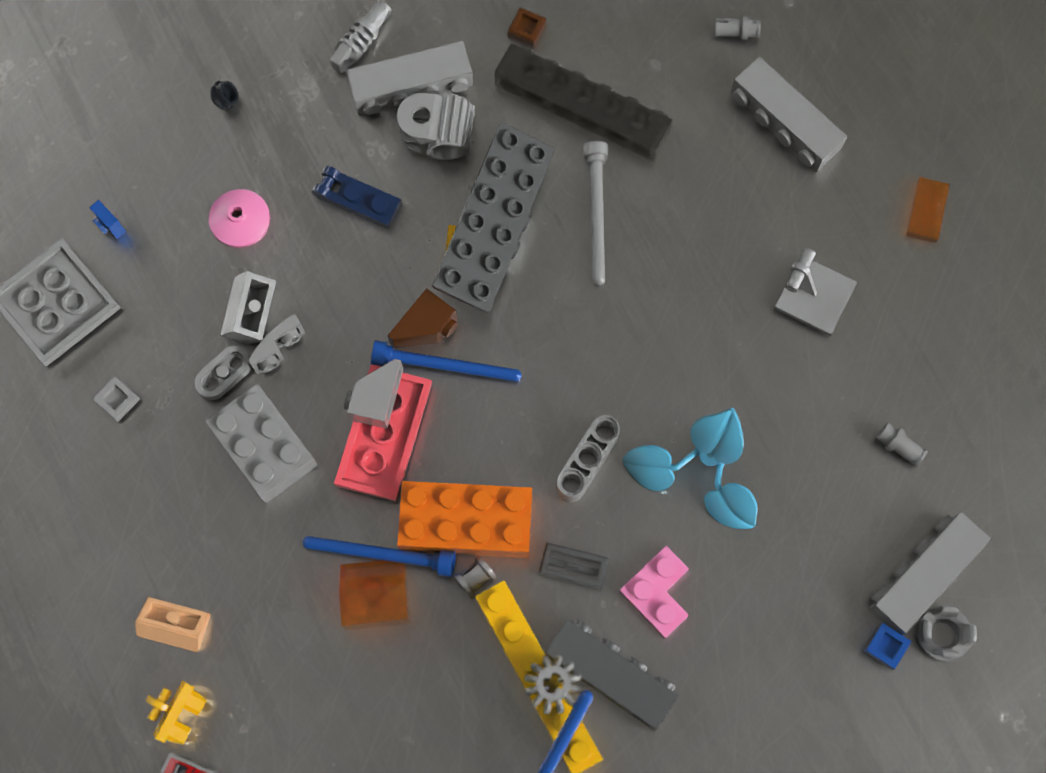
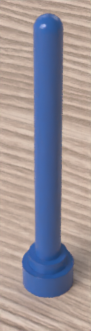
M378 340L374 341L371 354V364L376 366H384V364L397 359L401 360L403 364L514 382L519 381L522 376L518 369L395 350L393 346L388 345V342Z
M306 536L302 540V545L306 549L432 567V571L447 577L453 576L456 564V551L450 550L435 551L434 554L313 536Z
M584 690L580 693L537 773H553L593 700V694L589 690Z

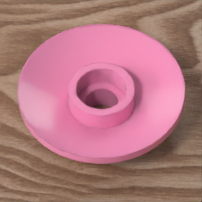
M236 189L224 193L213 203L209 212V226L212 233L220 242L231 247H245L257 242L266 233L270 222V212L265 201L258 194L245 189ZM235 211H242V215L240 217H232V214Z

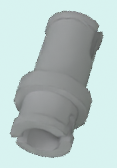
M743 16V19L716 17L715 37L736 36L742 37V40H748V37L760 38L761 18L749 19V16Z
M886 423L876 439L886 445L885 449L889 452L894 450L912 463L913 466L917 467L928 451L905 436L906 432L901 428L897 430L890 423Z

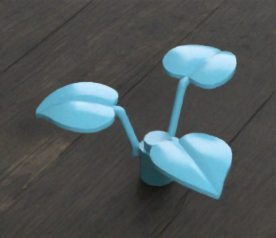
M734 408L699 418L690 430L691 440L695 449L676 464H671L672 458L666 449L655 445L636 447L628 451L623 457L624 466L640 485L650 490L661 491L673 484L675 480L673 471L679 470L694 457L699 456L703 464L707 466L716 465L717 467L714 482L716 490L707 492L704 497L705 506L709 514L719 523L731 528L750 529L756 526L758 506L751 491L737 483H728L723 487L721 485L724 465L737 461L743 452L742 427Z

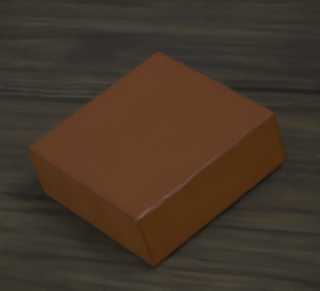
M520 7L507 31L508 37L535 47L546 25L547 18Z

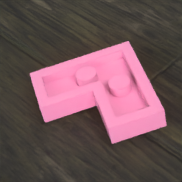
M667 545L619 591L664 639L689 616L667 593L689 570Z

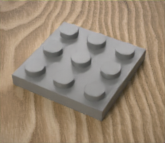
M62 238L0 285V313L46 367L121 309Z

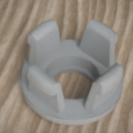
M945 605L933 608L922 616L917 627V637L921 648L927 655L939 661H953L965 655L971 643L976 642L977 630L976 625H970L968 619L959 611V607ZM946 623L952 627L955 637L951 645L942 647L934 643L931 637L934 625Z

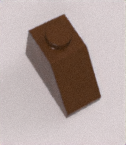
M426 288L387 335L390 345L393 348L439 343L444 336L448 338L458 325V322H456L458 320L456 309Z

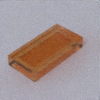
M923 177L918 179L906 236L933 243L938 241L950 184Z

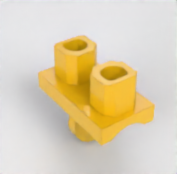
M182 680L169 704L166 702L172 691L163 687L158 698L151 695L147 696L145 701L153 705L147 718L156 722L162 710L165 711L153 733L155 739L163 743L167 739L171 742L184 744L191 727L177 721L182 709H185L198 716L207 701L198 692L193 690L194 687L191 684Z

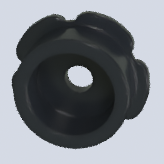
M216 81L214 86L211 87V100L218 108L223 110L231 109L238 101V91L233 83L229 81Z

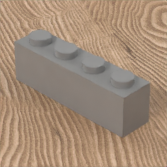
M463 41L347 70L358 115L364 113L368 115L375 114L381 109L392 106L399 107L405 98L416 93L462 92L468 87L473 86L472 69Z
M760 56L734 79L731 89L734 100L740 106H746L754 114L759 124L771 129L782 145L789 146L796 152L799 160L805 166H811L817 172L842 149L848 136Z
M960 512L953 518L948 514L935 527L939 533L932 541L929 538L924 539L914 550L918 556L910 564L904 561L892 574L897 579L889 587L883 584L871 597L875 603L869 610L884 624L901 635L907 633L991 540L963 512Z

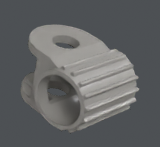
M416 93L408 96L401 102L397 110V121L404 146L414 154L429 156L437 160H455L463 156L466 157V154H469L475 105H471V101H467L465 98L452 93Z

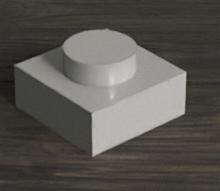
M114 376L97 393L93 400L119 422L140 398Z

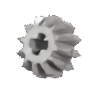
M546 655L542 658L544 669L535 662L531 664V669L538 675L537 677L525 675L524 680L526 682L536 684V686L525 689V695L531 696L538 693V696L532 702L534 708L539 706L542 700L546 702L544 707L545 714L550 713L551 703H556L557 712L561 714L564 712L562 700L571 707L575 704V700L568 693L578 695L582 692V688L571 685V683L581 680L582 677L580 673L568 675L575 666L572 661L563 669L560 667L562 656L557 655L555 666H551L550 659ZM552 676L559 678L558 683H563V688H557L555 694L547 692L548 686H543L544 680L550 681Z

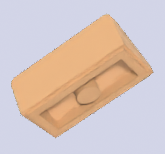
M148 597L135 621L136 635L141 638L198 652L207 628L210 613Z

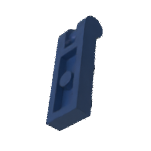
M325 166L321 173L323 176L321 182L316 183L312 190L314 196L384 228H390L402 205L400 198L347 176L332 166ZM333 183L341 186L337 193L330 190Z

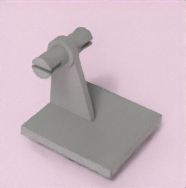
M804 248L798 262H794L790 269L792 274L774 309L831 336L857 281L813 261L816 253L809 248Z

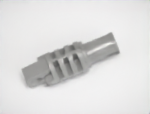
M377 0L366 16L357 19L354 25L349 28V31L345 33L344 38L340 39L334 48L335 53L330 58L333 69L342 74L353 62L356 63L362 57V54L371 46L372 41L378 37L377 30L388 16L392 14L391 8L385 2Z

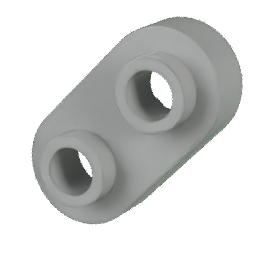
M230 346L224 349L197 373L194 384L198 393L207 400H217L224 396L250 372L252 366L249 362L250 355L240 346ZM235 360L242 361L239 368L231 367ZM211 381L218 382L215 389H208V384Z

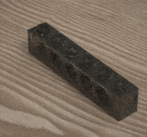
M511 43L494 72L495 86L653 162L670 133L673 119H670L663 111L649 109L633 97H624L616 93L606 84H597L588 80L581 72L569 71L561 67L553 59H544L536 55L526 46L519 47ZM527 72H534L537 75L534 77H527L524 74ZM558 84L562 85L564 88L561 90L552 89L551 86ZM580 97H587L591 101L587 103H582L577 99ZM614 110L618 114L609 116L604 111ZM638 122L643 124L644 127L637 129L632 127L631 124Z

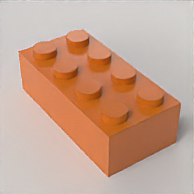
M402 481L397 546L400 550L420 553L450 550L456 551V555L529 558L532 487Z

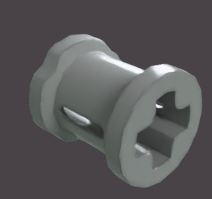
M479 555L475 558V562L462 573H455L453 575L458 585L469 598L474 597V592L488 580L493 581L496 578L494 572Z

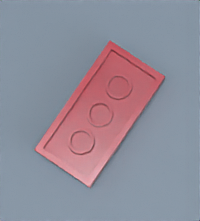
M371 364L368 374L377 370L380 366ZM402 373L388 429L353 421L334 481L335 486L397 503L402 481L404 480L432 386V380Z

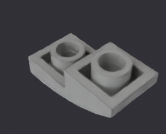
M295 314L285 319L269 332L254 350L249 362L257 374L262 371L266 373L275 369L280 364L279 361L284 359L279 348L295 344L300 340L301 335L305 334Z

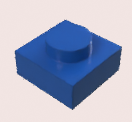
M99 199L89 207L96 216L92 220L93 223L104 235L109 231L118 239L126 232L118 219Z
M882 623L864 652L889 669L894 670L912 641Z

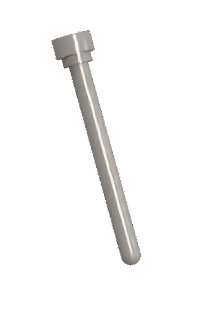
M592 141L584 144V159L590 165L593 282L596 285H601L605 281L602 165L605 164V160L608 158V144L601 141Z

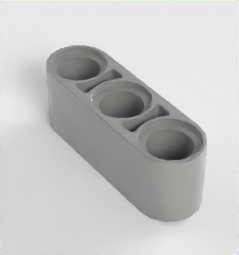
M601 415L592 422L557 478L556 490L558 496L563 501L572 503L581 499L614 448L620 432V426L614 417ZM606 426L612 430L613 436L608 439L600 438L596 430ZM583 453H592L597 461L593 465H584L580 462L579 456ZM567 479H574L579 483L580 488L575 492H568L563 489L562 483Z

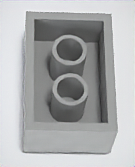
M258 383L205 420L266 504L318 467L312 455Z

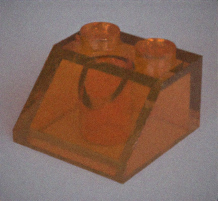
M380 560L340 565L341 626L345 630L411 623L405 563Z

